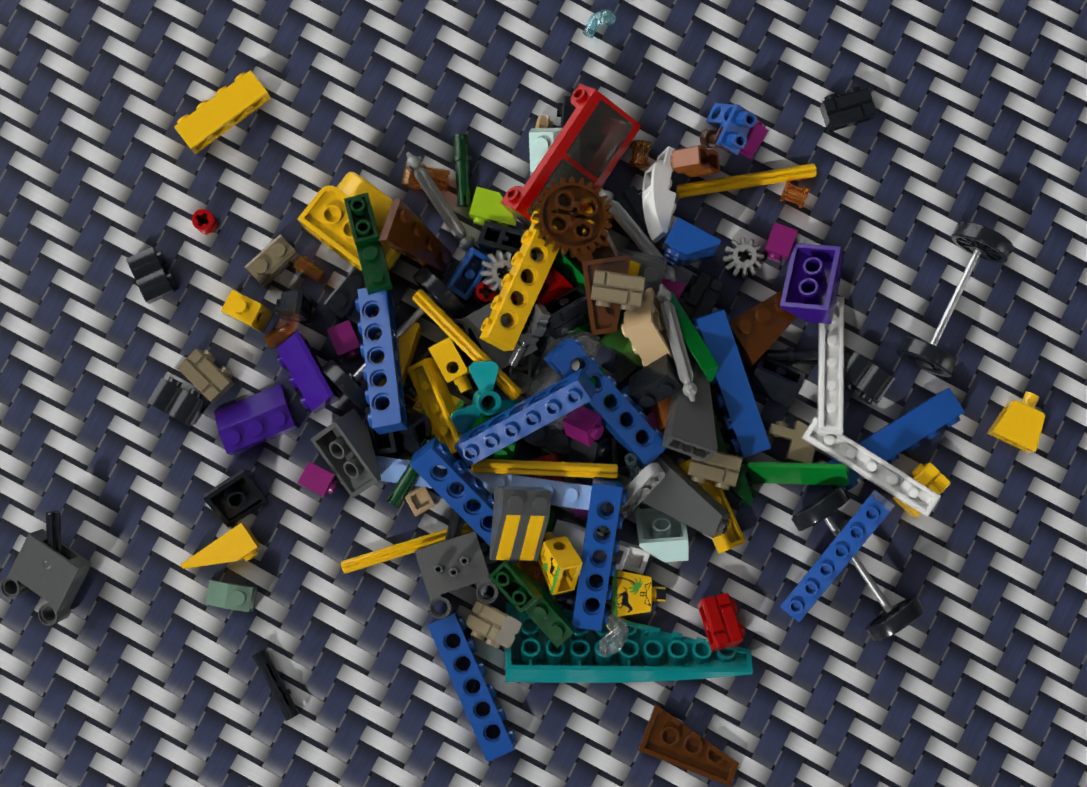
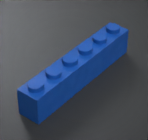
M716 310L692 319L694 327L719 365L710 384L715 386L717 392L714 395L717 406L723 409L725 417H722L725 429L731 433L732 440H730L733 452L745 458L770 449L771 446L725 310Z
M947 388L858 444L891 464L900 458L898 456L900 452L906 449L909 453L920 446L918 441L926 437L930 440L941 433L939 428L945 424L951 427L961 420L959 416L965 413L951 389ZM833 458L832 460L828 461V462L825 463V464H842V463L838 462L837 460H835V459ZM850 468L849 484L843 486L846 491L858 485L857 479L862 477Z

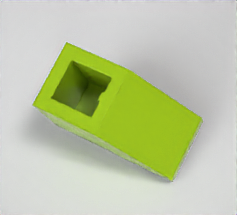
M476 187L469 212L470 219H474L473 223L483 226L484 222L488 221L513 229L517 228V221L512 213L500 203L503 199L501 194L496 191Z

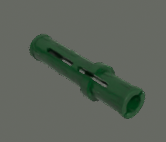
M461 134L453 135L455 156L452 158L455 163L457 207H462V205L464 207H471L469 170L471 156L468 151V135L463 134L461 137Z
M424 438L419 449L431 440ZM413 456L410 457L408 467L386 499L387 502L396 508L401 507L404 499L419 477V474L410 466Z

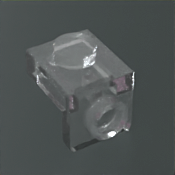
M613 613L608 616L606 624L611 632L603 637L599 644L598 651L604 658L611 652L613 654L617 653L623 647L629 631L624 620L617 618Z

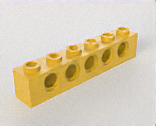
M555 210L551 211L553 214H559ZM532 216V224L521 238L522 246L511 260L512 268L502 279L501 292L492 301L491 314L489 318L487 317L484 320L480 329L482 331L480 339L502 351L514 350L559 251L558 248L553 253L554 245L550 244L545 247L544 244L547 239H538L541 229L535 230L533 227L539 221L533 220ZM552 221V225L556 230H563L564 227L560 221ZM532 249L537 253L536 261L531 256ZM522 271L527 274L526 283L521 278ZM512 293L517 296L518 301L516 305L511 301ZM502 315H505L508 323L506 327L501 323Z

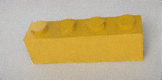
M251 70L247 73L239 74L235 78L234 83L228 87L220 88L216 92L215 97L209 101L201 102L197 106L196 111L190 115L182 116L177 121L178 124L174 128L195 155L271 99L268 92Z

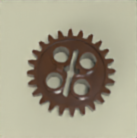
M573 176L570 177L568 183L562 177L559 180V186L552 181L550 184L551 190L544 187L542 190L544 196L538 195L536 200L540 204H535L533 210L539 213L534 214L532 219L539 222L533 228L535 230L541 229L542 232L538 235V239L544 237L547 239L544 244L545 247L550 244L554 245L553 253L560 248L563 257L567 251H570L572 258L576 256L577 251L583 257L586 254V248L593 253L596 250L595 245L600 247L603 244L601 238L606 239L609 236L605 230H610L612 224L606 221L611 220L613 215L606 213V211L612 206L610 204L604 205L603 202L607 199V195L600 197L598 194L601 188L593 190L592 181L586 186L582 177L578 183H575ZM558 198H566L569 206H561L558 203ZM582 204H589L593 209V213L584 212ZM555 210L559 214H553L551 211ZM570 213H574L575 221H571ZM586 220H592L594 224H591ZM552 221H560L563 224V230H556L552 225ZM583 227L587 231V236H579L576 228Z

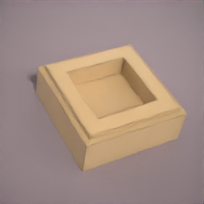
M419 486L409 492L405 498L415 517L437 505L427 487Z

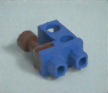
M714 103L706 123L718 129V132L713 129L704 130L700 135V143L709 149L717 146L727 153L731 152L734 155H738L740 149L745 147L747 142L746 136L750 128L755 125L757 117L738 104ZM720 110V114L717 118H715L717 112Z

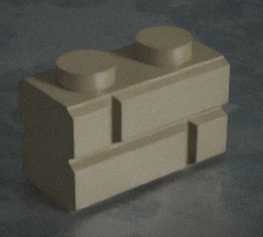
M279 235L254 257L245 268L266 288L290 266V262L293 263L300 255Z
M595 269L591 300H596L595 305L610 307L611 303L621 304L620 309L635 311L636 307H641L646 277Z
M196 348L177 369L210 402L215 404L234 386L235 383L231 380L233 374L224 366L219 368L214 363L217 358L209 350L206 349L203 352L201 349Z
M719 451L708 462L692 457L687 475L692 476L691 481L705 484L707 480L715 482L716 488L729 491L730 486L736 487L743 458Z
M477 600L472 608V614H469L465 625L472 629L471 635L482 641L486 637L485 643L499 649L500 645L511 648L515 640V634H518L522 623L495 607Z

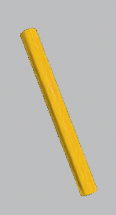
M806 164L680 184L676 187V193L678 198H686L812 178L817 175V168L815 164Z
M422 289L412 296V300L474 362L492 361ZM499 368L495 384L514 401L521 395L522 390Z
M482 459L471 466L473 473L616 479L618 476V466L616 464Z
M464 523L461 536L475 532L468 523ZM448 528L341 562L342 570L344 573H350L444 542Z

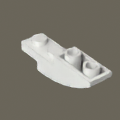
M670 146L657 157V162L645 172L643 180L642 203L644 219L651 241L654 243L668 236L672 227L670 219L676 209V203H674L676 193L670 191L672 186L670 178L674 171L671 167L670 158L672 151L676 149Z
M557 519L553 530L555 538L566 536L577 554L582 557L586 528ZM596 531L599 535L604 536L603 533ZM619 541L618 553L613 552L612 561L616 562L615 569L621 571L626 569L643 574L650 553L637 545ZM597 550L593 553V556L601 560L606 557V553L602 550Z

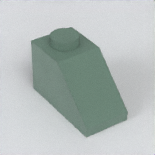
M209 580L205 604L224 609L253 612L258 587Z

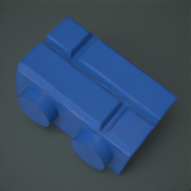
M469 247L452 274V278L446 284L457 297L464 301H468L483 277L480 275V271L487 269V267L482 265V261L490 262L487 256L473 247Z

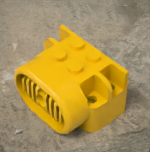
M348 172L337 187L330 185L323 187L297 219L307 232L362 272L344 199L368 193L380 235L393 200L360 175ZM382 243L388 269H393L402 251H396L391 248L390 244Z

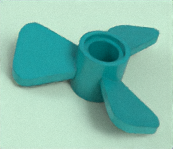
M477 361L469 365V372L478 388L472 398L473 404L455 410L450 416L452 423L461 433L469 431L481 413L485 415L500 414L522 402L520 400L501 399L499 394L493 391L499 370L498 365L493 361ZM491 395V404L488 407H483V398Z

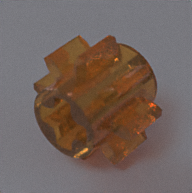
M539 560L517 561L514 564L536 582L544 575L540 570Z

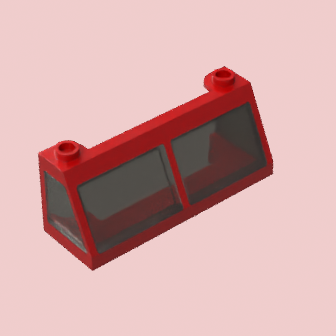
M583 84L578 85L571 96V104L576 109L524 187L514 186L510 188L500 202L527 228H530L532 224L531 216L535 211L533 206L540 204L536 200L538 195L544 196L542 192L544 187L551 190L550 184L552 181L559 186V180L562 177L568 183L570 177L573 176L575 183H578L582 177L584 178V185L587 186L592 181L593 190L601 188L641 128L637 121L594 88ZM558 198V203L561 206H569L566 198ZM582 204V209L585 212L589 204ZM570 213L569 215L573 218L572 221H575L574 213Z

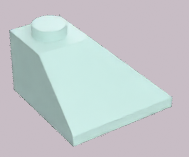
M655 508L635 509L640 548L663 562L689 561V540L686 524Z

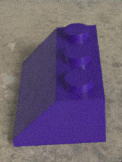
M793 243L780 302L781 309L807 322L832 324L844 265L841 247Z
M299 331L277 348L280 354L277 356V359L282 368H288L291 373L288 379L295 390L299 388L303 397L300 400L306 410L310 409L313 413H317L340 400L329 378L321 371L322 366L308 340Z
M282 384L214 411L218 433L226 453L229 455H235L299 428Z

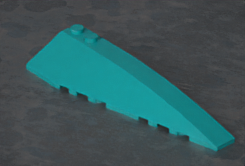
M506 603V614L521 621L522 626L518 634H515V640L511 648L505 647V682L628 683L706 679L753 674L752 656L749 649L733 646L711 651L709 642H706L707 639L699 637L693 639L682 636V633L663 632L660 631L661 628L623 619L617 621L608 618L607 624L602 623L601 631L576 628L577 631L557 648L525 611L520 613L512 603ZM564 608L561 613L572 624L574 610Z

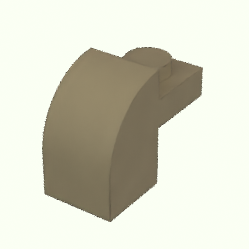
M781 421L768 425L767 435L789 441L785 460L796 463H812L816 447L802 439L808 428L806 424L796 421L792 429L789 428L790 424Z

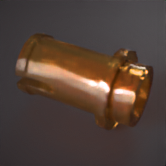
M300 255L293 265L297 273H303L316 283L321 280L325 273L324 269L310 262L307 256L302 257Z
M286 323L271 333L266 332L267 335L263 339L269 349H277V345L285 342L294 332L290 325Z

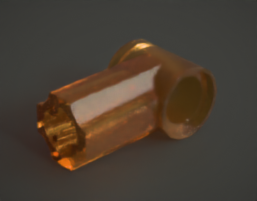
M405 161L401 186L421 190L422 187L415 178L414 170L407 169V161ZM421 163L420 166L428 171L439 190L447 192L451 172L449 170L426 167L425 164Z

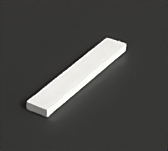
M837 296L832 324L819 323L817 433L842 435L844 423V297Z
M814 417L802 439L838 462L847 465L851 470L925 517L930 515L941 497L940 495L843 434L817 433L818 418Z

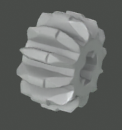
M741 237L740 245L736 240H732V247L727 246L725 248V252L729 255L724 256L723 261L731 262L725 268L726 270L734 268L733 276L736 277L739 271H741L742 278L747 277V271L754 276L756 274L755 268L761 269L763 266L758 260H762L764 254L757 253L762 247L757 245L754 248L752 246L754 239H751L746 244L745 237ZM745 253L748 255L746 259L749 260L741 262L739 259L741 258V255Z
M497 250L496 257L493 254H488L489 263L482 261V265L487 267V269L480 271V275L487 276L483 283L486 285L491 284V290L496 291L499 287L501 291L502 279L512 268V253L506 252L503 255L502 251ZM498 268L504 269L505 273L503 275L497 273Z

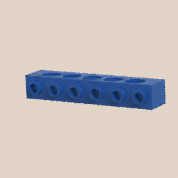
M366 288L357 289L358 298L355 299V304L361 321H358V330L363 337V344H360L362 357L365 358L366 365L363 367V376L368 383L365 397L367 403L370 404L371 413H368L369 426L379 435L407 430L408 425L392 291L386 290L369 295ZM379 310L377 316L371 317L374 311ZM382 332L378 340H373L377 333ZM384 355L383 361L376 363L377 358ZM387 378L385 385L378 387L379 382ZM390 401L388 408L381 410L382 404Z
M564 338L544 360L564 379L576 372L572 369V362L577 358L580 363L578 370L583 368L589 379L593 376L596 381V390L593 398L585 405L588 409L601 415L602 423L639 465L647 466L651 464L666 449V447L662 446L663 434L656 428L652 429L647 423L649 421L648 417L640 410L636 411L632 406V399L627 394L620 393L616 388V381L611 376L604 375L600 370L601 365L595 358L587 356L584 352L585 347L576 338ZM609 394L612 402L609 407H606L604 399ZM625 412L627 414V422L622 425L620 417ZM641 430L643 439L638 443L636 435Z
M582 368L462 434L454 448L469 467L590 402L596 388Z
M434 437L413 454L410 466L490 546L492 519L487 516H493L494 494H490L485 489L482 481L478 477H474L467 470L463 461L457 460L451 454L449 447L445 443L440 442ZM437 465H442V466H444V467H446V468H445V469H441V468L437 467ZM454 482H459L462 485H455ZM470 499H476L479 502H472ZM507 560V561H509V562L512 563V564H513L514 562H516V561H512V560Z
M593 478L581 558L583 564L578 578L572 625L576 628L601 631L602 623L607 624L609 609H605L606 600H611L613 587L608 585L609 576L614 577L616 562L612 561L613 552L618 553L620 538L615 537L616 529H621L623 514H619L620 504L625 505L627 490H623V482ZM604 502H610L614 508L610 512H604L600 509V505ZM601 526H606L609 528L610 533L606 536H601L596 530ZM597 550H602L606 553V557L599 560L593 556V553ZM593 574H599L603 580L599 583H593L589 578ZM589 598H595L599 601V604L591 607L587 605L586 601Z
M874 490L782 603L780 608L800 622L895 505Z
M453 613L427 625L487 762L515 750L514 743L517 742L512 728L508 730L504 723V720H507L506 714L502 706L497 707L495 703L496 691L492 683L487 685L484 678L487 671L482 660L479 662L476 660L474 653L477 652L472 638L467 639L464 630L467 627L462 615L458 617L456 613ZM450 634H457L461 640L460 645L451 647L447 642V637ZM461 656H465L470 660V667L466 670L460 669L457 665V659ZM470 679L478 680L481 686L480 690L471 692L467 688V682ZM487 702L491 708L490 712L485 715L480 714L477 711V704ZM489 725H497L501 731L500 735L497 737L489 736L487 733Z

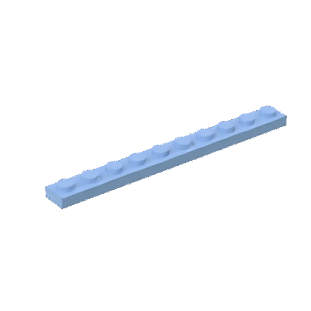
M375 456L381 476L380 481L397 483L410 463V460ZM437 465V467H439V468H441V469H445V468H446V467H444V466H442V465ZM467 468L474 477H478L482 481L485 489L490 494H494L495 485L543 487L551 491L550 505L589 510L592 486L511 474L473 473L472 469ZM420 475L413 485L432 488ZM454 482L455 485H462L459 482ZM608 502L600 505L602 511L606 512Z

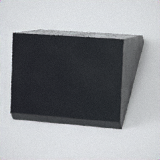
M246 469L240 470L202 495L203 500L227 528L269 502L250 471Z

